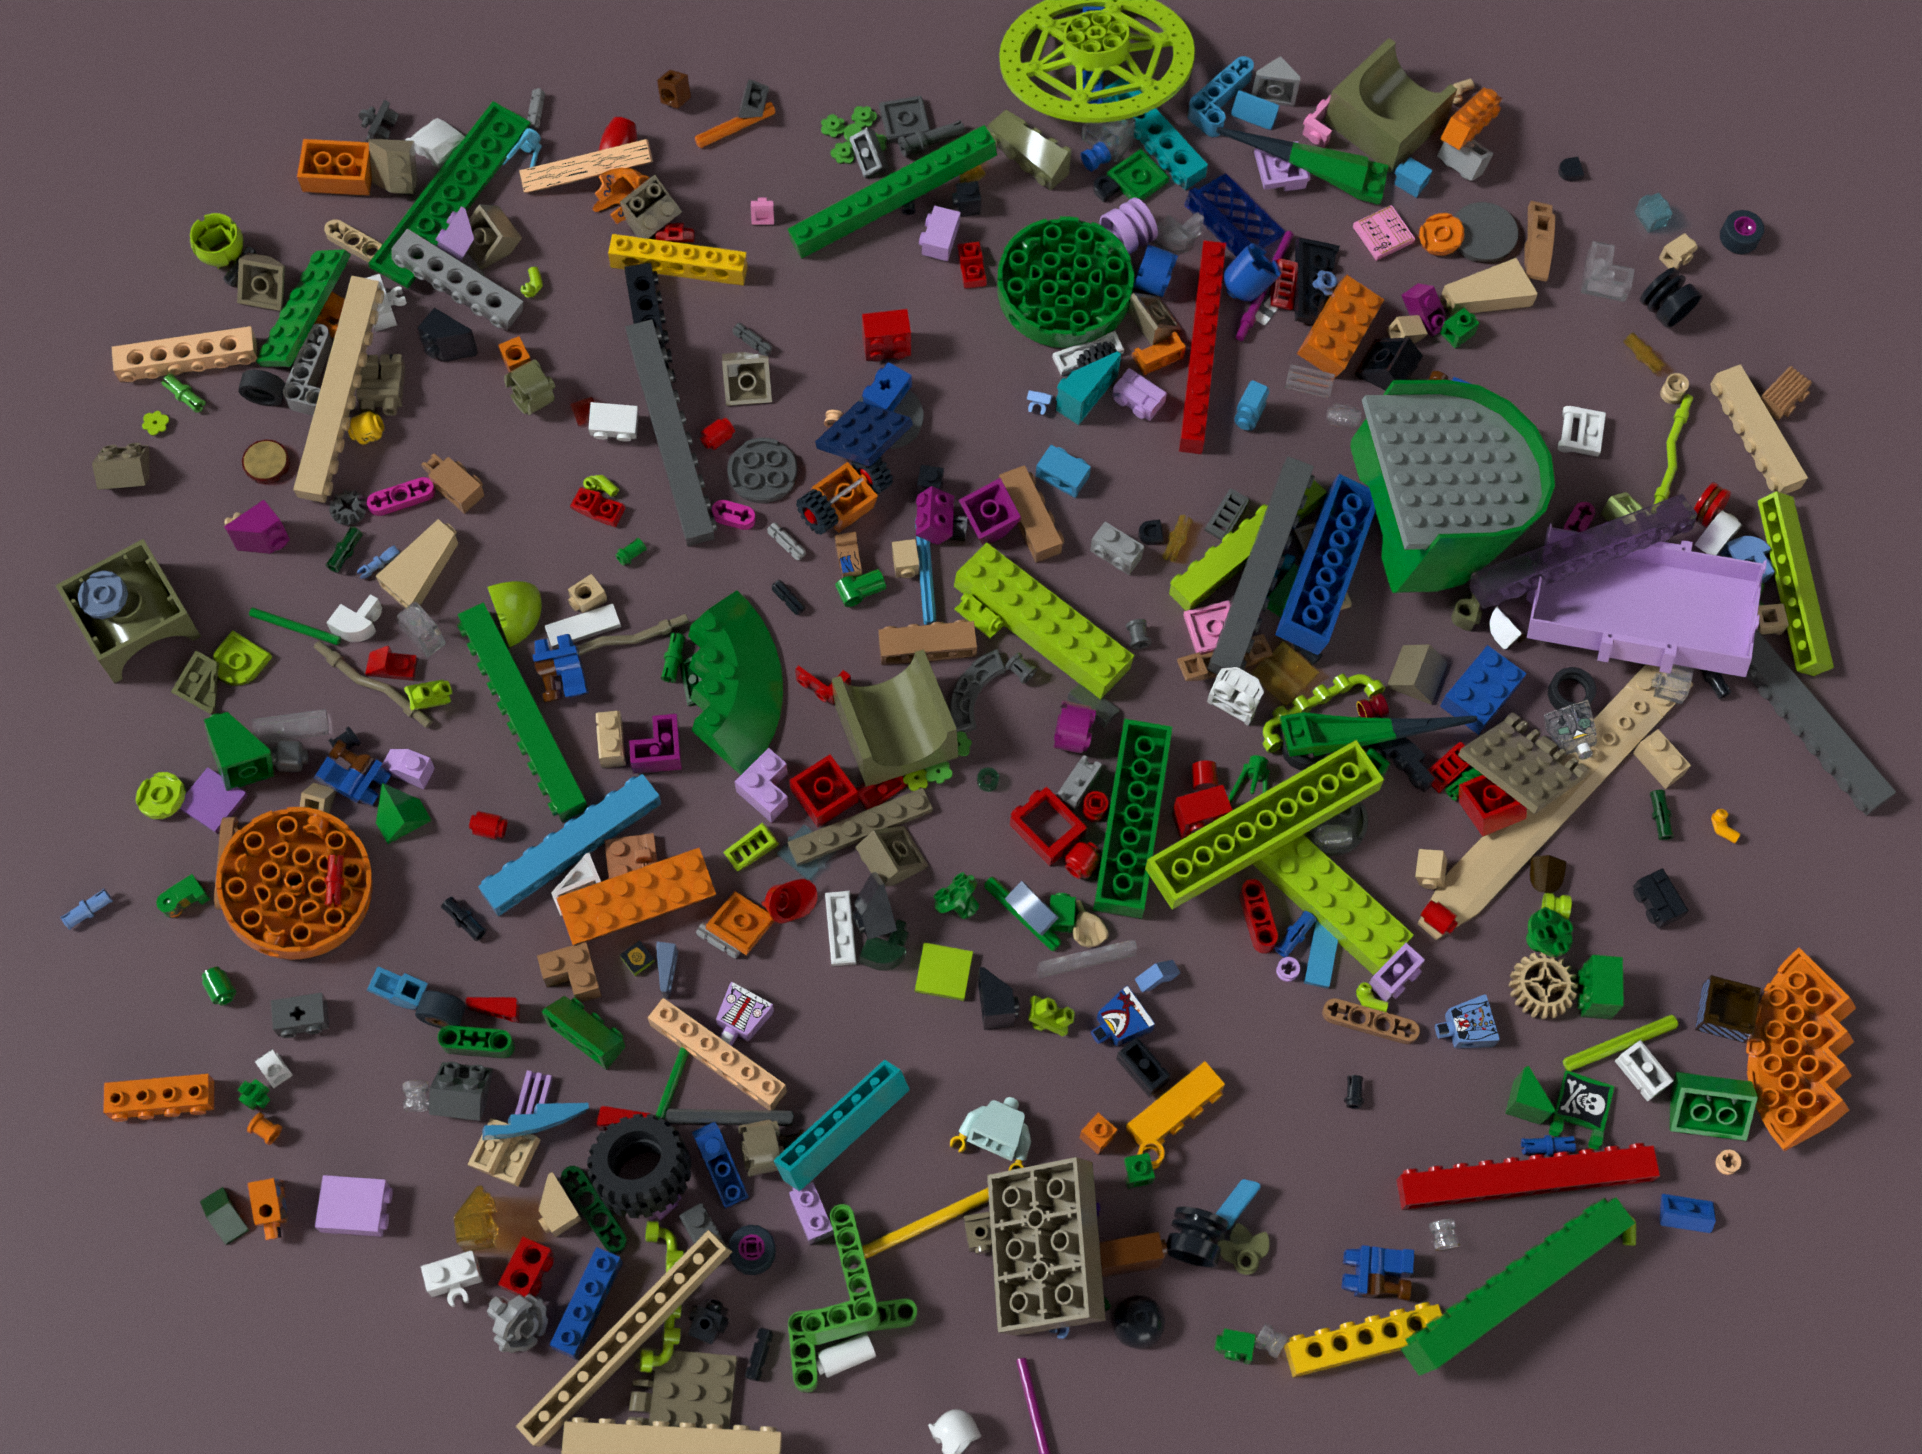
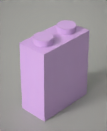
M323 1175L315 1228L322 1233L382 1237L383 1229L388 1228L389 1214L386 1213L387 1203L392 1201L393 1189L390 1188L389 1183L384 1179Z

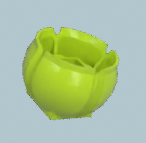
M211 213L204 215V221L197 220L190 230V245L194 254L203 263L219 269L222 266L229 265L230 261H235L241 255L244 242L243 234L230 217L220 213ZM225 239L229 243V245L219 251L211 252L209 250Z

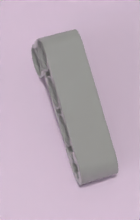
M314 324L283 388V395L289 408L311 416L314 415L316 408L314 403L318 401L321 390L316 385L333 345L328 328L323 324Z

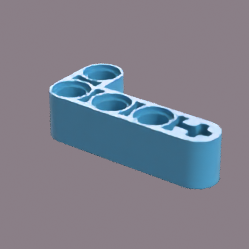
M1246 56L1237 58L1190 99L1188 119L1210 137L1221 135L1216 132L1217 127H1224L1225 113L1220 108L1251 81L1254 67L1251 58Z

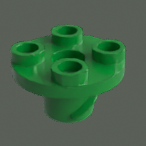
M961 872L954 877L953 883L946 889L941 888L934 894L933 898L936 900L934 907L939 913H945L953 909L961 919H968L979 909V903L972 895L978 882L973 875H966L964 872Z
M1544 907L1533 913L1529 918L1528 933L1526 935L1527 944L1535 952H1542L1550 957L1562 956L1569 951L1572 945L1571 932L1573 931V925L1556 911Z

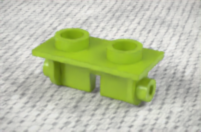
M966 592L961 597L962 602L954 609L968 621H974V626L989 638L1004 626L1002 624L1003 621L1000 620L1001 617L995 615L987 607L982 609V603L974 598L972 593L968 594Z

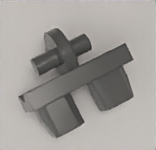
M384 100L377 115L374 114L376 111L374 107H370L369 110L363 109L360 111L359 118L363 121L361 126L367 128L368 125H371L365 140L366 142L369 139L388 140L391 131L382 127L381 124L384 122L394 127L399 116L397 112L389 108L390 102Z

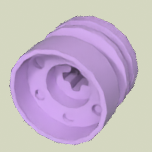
M1134 197L1127 203L1120 205L1119 209L1114 208L1100 217V225L1113 233L1122 242L1128 254L1136 251L1138 246L1143 247L1148 242H1152L1158 236L1154 217L1139 198Z

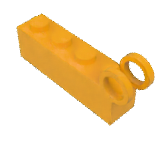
M1206 1061L1132 1119L1126 1126L1125 1130L1140 1146L1137 1155L1143 1154V1151L1147 1149L1154 1150L1157 1153L1158 1159L1151 1161L1153 1170L1161 1165L1164 1158V1148L1162 1145L1165 1143V1140L1163 1138L1169 1133L1172 1135L1177 1134L1185 1126L1183 1124L1185 1120L1189 1117L1192 1120L1204 1111L1202 1107L1210 1101L1213 1104L1223 1095L1221 1091L1225 1083Z

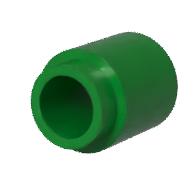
M219 966L210 968L202 974V984L213 1004L223 1006L234 999L233 996L236 994V990L226 972L221 970Z

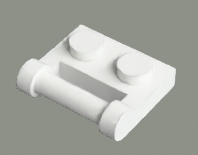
M1565 406L1562 413L1564 423L1562 437L1558 442V451L1564 453L1576 452L1598 457L1601 452L1606 413L1574 406ZM1573 418H1580L1577 442L1570 441Z

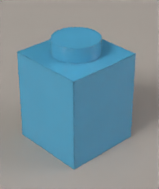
M1410 157L1405 164L1401 163L1395 171L1397 177L1394 185L1417 198L1429 183L1432 170Z

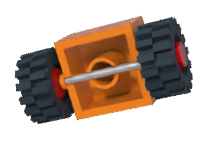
M879 457L871 466L852 461L851 465L849 462H846L812 486L811 491L796 501L798 513H801L800 517L806 521L805 524L809 525L810 529L815 531L816 534L822 535L832 527L840 533L872 510L878 494L892 485L893 476L889 474L891 471L886 467V462L883 463L882 457Z

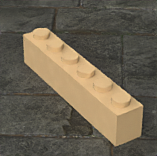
M1741 364L1716 373L1710 384L1711 390L1721 402L1724 413L1731 419L1735 432L1744 441L1745 449L1754 458L1757 469L1764 475L1768 488L1773 493L1778 491L1784 494L1800 489L1808 477Z

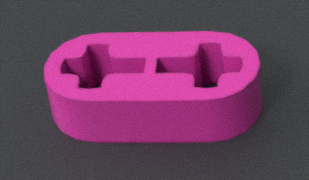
M718 500L712 506V515L715 521L720 524L742 530L751 529L755 524L754 510L748 506L727 500ZM725 508L727 513L724 512L723 515H719V511ZM747 514L749 519H746L745 522L741 521V517Z
M1588 502L1578 503L1563 529L1571 530L1576 525L1578 526L1576 532L1585 533L1595 515L1593 505ZM1584 510L1587 512V514L1584 516L1583 520L1579 519V516L1581 512Z

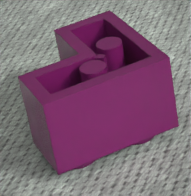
M677 714L652 716L654 738L629 741L630 762L633 774L681 770L682 761Z

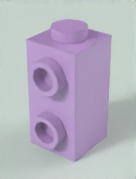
M814 1183L807 1184L800 1192L792 1188L793 1191L789 1192L790 1199L809 1245L834 1235L833 1228Z

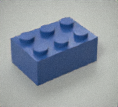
M1487 645L1445 695L1440 707L1453 717L1477 716V722L1465 724V726L1479 735L1520 686L1527 673Z

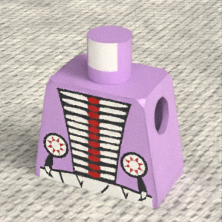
M731 982L716 1018L717 1025L724 1029L719 1038L731 1046L737 1036L747 1042L750 1041L773 1014V1004Z

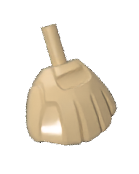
M1078 900L1075 902L1079 914L1074 921V940L1083 947H1097L1108 939L1109 931L1103 920L1093 913L1085 912L1082 902Z

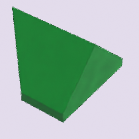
M382 783L376 824L387 844L432 821L420 799Z

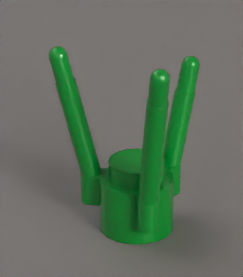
M1252 755L1250 756L1249 763L1243 765L1242 772L1228 796L1230 803L1234 799L1246 774L1252 779L1250 794L1255 793L1257 782L1262 778L1263 793L1268 791L1270 770L1267 769L1269 761L1265 757Z

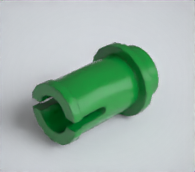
M636 538L623 549L619 548L615 556L621 565H629L632 559L647 549L642 540Z

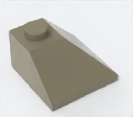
M248 253L239 258L237 303L281 311L283 309L285 266L270 256Z
M747 352L722 354L726 406L772 402L768 356Z

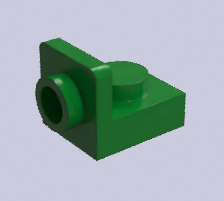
M1149 1153L1125 1157L1124 1163L1127 1172L1125 1182L1127 1189L1153 1184L1155 1176Z

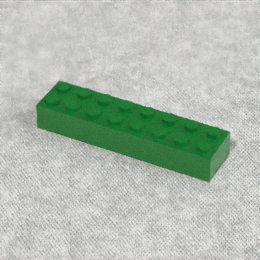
M1124 719L1093 911L1140 919L1143 917L1150 877L1145 868L1147 860L1153 856L1172 726Z

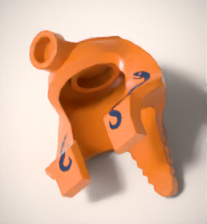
M630 167L611 169L600 174L599 178L602 185L594 193L599 201L594 204L593 211L599 212L611 205L620 204L622 199L647 181L649 177ZM619 207L610 214L616 224L626 220L622 207Z

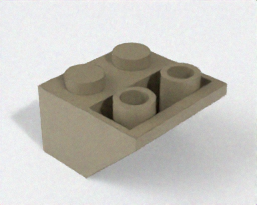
M653 175L620 201L627 224L639 238L648 239L682 212L656 175Z
M130 443L126 445L127 447H117V445L104 446L92 462L97 490L145 486L149 480V445Z

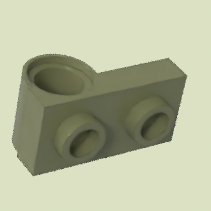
M1477 578L1472 587L1470 598L1461 599L1457 602L1451 615L1452 622L1457 627L1471 632L1474 624H1479L1482 616L1479 606L1480 603L1484 604L1488 590H1484L1485 580ZM1459 611H1465L1469 616H1464Z

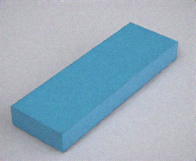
M1318 921L1315 922L1304 983L1329 989L1338 939Z

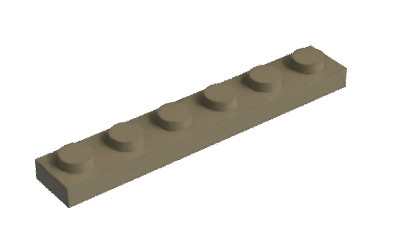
M921 788L788 842V847L798 867L860 842L873 830L897 827L929 814L933 811V808L924 789Z

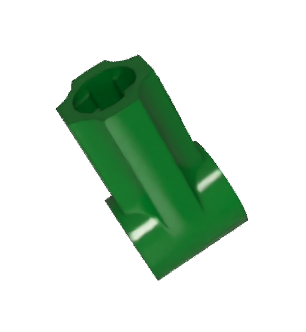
M879 569L856 578L854 576L844 577L835 584L845 607L855 606L862 602L865 597L886 590L884 577Z

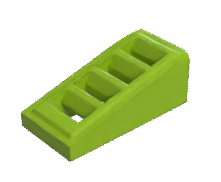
M762 822L723 853L735 870L739 872L773 850L780 843L768 826ZM762 834L768 840V842L765 844L759 837ZM752 840H755L760 848L758 850L751 843ZM746 845L752 854L750 856L744 851L743 846ZM738 850L744 860L742 862L734 854L735 851Z

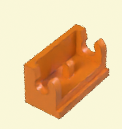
M1176 332L1170 333L1171 336L1168 339L1141 350L1138 347L1134 349L1135 352L1132 353V357L1143 376L1184 358L1186 346L1182 343Z

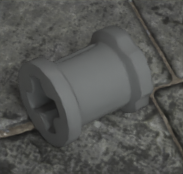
M1135 619L1126 624V629L1130 632L1131 636L1130 647L1133 649H1143L1152 643L1147 635V621L1145 619Z
M1018 652L1007 662L1005 668L1008 671H1013L1020 678V682L1025 684L1034 676L1037 668L1030 666L1022 658L1023 655Z

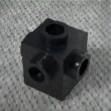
M704 1299L699 1305L695 1304L689 1320H692L688 1335L712 1345L720 1333L724 1334L730 1319L726 1316L729 1308L724 1307L723 1303L716 1299Z

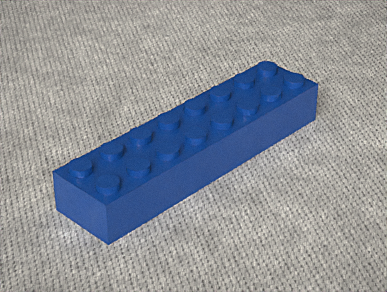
M1341 474L1329 486L1275 633L1276 636L1316 655H1319L1330 641L1376 510L1368 487Z

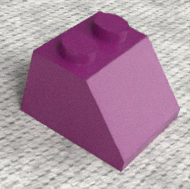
M1001 478L959 499L982 545L986 542L991 544L1003 538L1022 519Z
M262 500L224 526L237 551L271 554L275 550L282 549L290 541L281 520L265 500Z

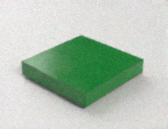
M1139 149L1107 172V176L1114 179L1120 185L1121 192L1129 200L1135 197L1143 201L1169 183L1170 179L1142 149Z

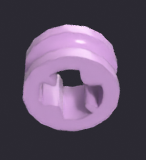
M1292 957L1282 958L1276 968L1278 977L1285 982L1295 980L1300 971L1299 962ZM1286 964L1292 965L1291 969L1295 970L1291 971L1290 975L1284 973L1285 969L1282 970Z

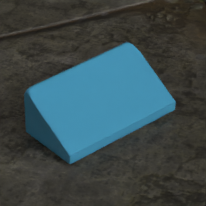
M1238 91L1231 115L1271 130L1277 119L1279 105L1243 91Z
M1242 1179L1216 1212V1215L1226 1219L1228 1222L1226 1230L1231 1228L1260 1189L1258 1182Z

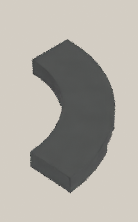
M998 649L975 660L964 674L960 676L955 685L950 703V714L957 732L962 731L966 733L976 730L974 706L979 693L992 679L1006 673Z

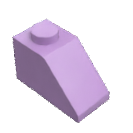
M390 749L381 766L392 777L422 789L426 787L435 769L429 757L409 749Z

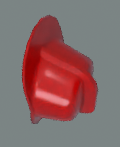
M796 879L771 887L761 904L766 907V910L775 922L780 924L787 923L809 914L816 905L818 892L816 886L811 881Z

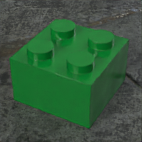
M1592 955L1584 963L1581 970H1578L1577 984L1581 985V994L1578 995L1577 1007L1581 1009V1017L1611 1020L1624 1006L1623 957Z

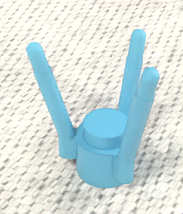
M526 129L502 165L506 164L521 148L528 153L534 151L530 168L535 167L538 153L542 148V145L539 144L541 140L540 135L533 129Z

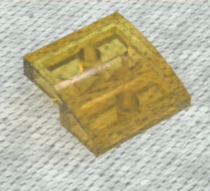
M1283 641L1273 651V655L1269 658L1266 657L1250 675L1258 678L1264 688L1287 706L1318 676L1319 672Z

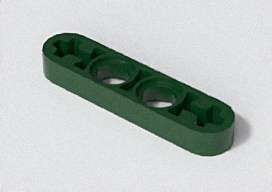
M577 1166L566 1167L561 1174L563 1186L604 1248L612 1254L622 1253L627 1247V1238L603 1201L600 1200L584 1172ZM570 1173L574 1175L579 1174L577 1180L582 1188L578 1191L573 1182L567 1183ZM584 1193H592L594 1195V1201L589 1206L580 1204V1197ZM598 1214L608 1216V1223L604 1227L594 1225V1218ZM610 1229L616 1238H622L619 1241L620 1246L617 1248L614 1245L608 1246L611 1240L605 1232Z

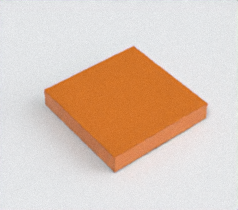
M734 891L706 924V930L747 956L775 921L771 918L769 912Z

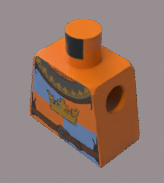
M270 1178L249 1182L248 1190L255 1225L264 1226L266 1240L282 1238L280 1223L288 1221L284 1180ZM272 1207V1214L268 1216V1209Z

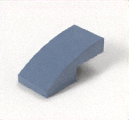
M1023 881L1005 898L1017 913L1041 936L1059 918Z

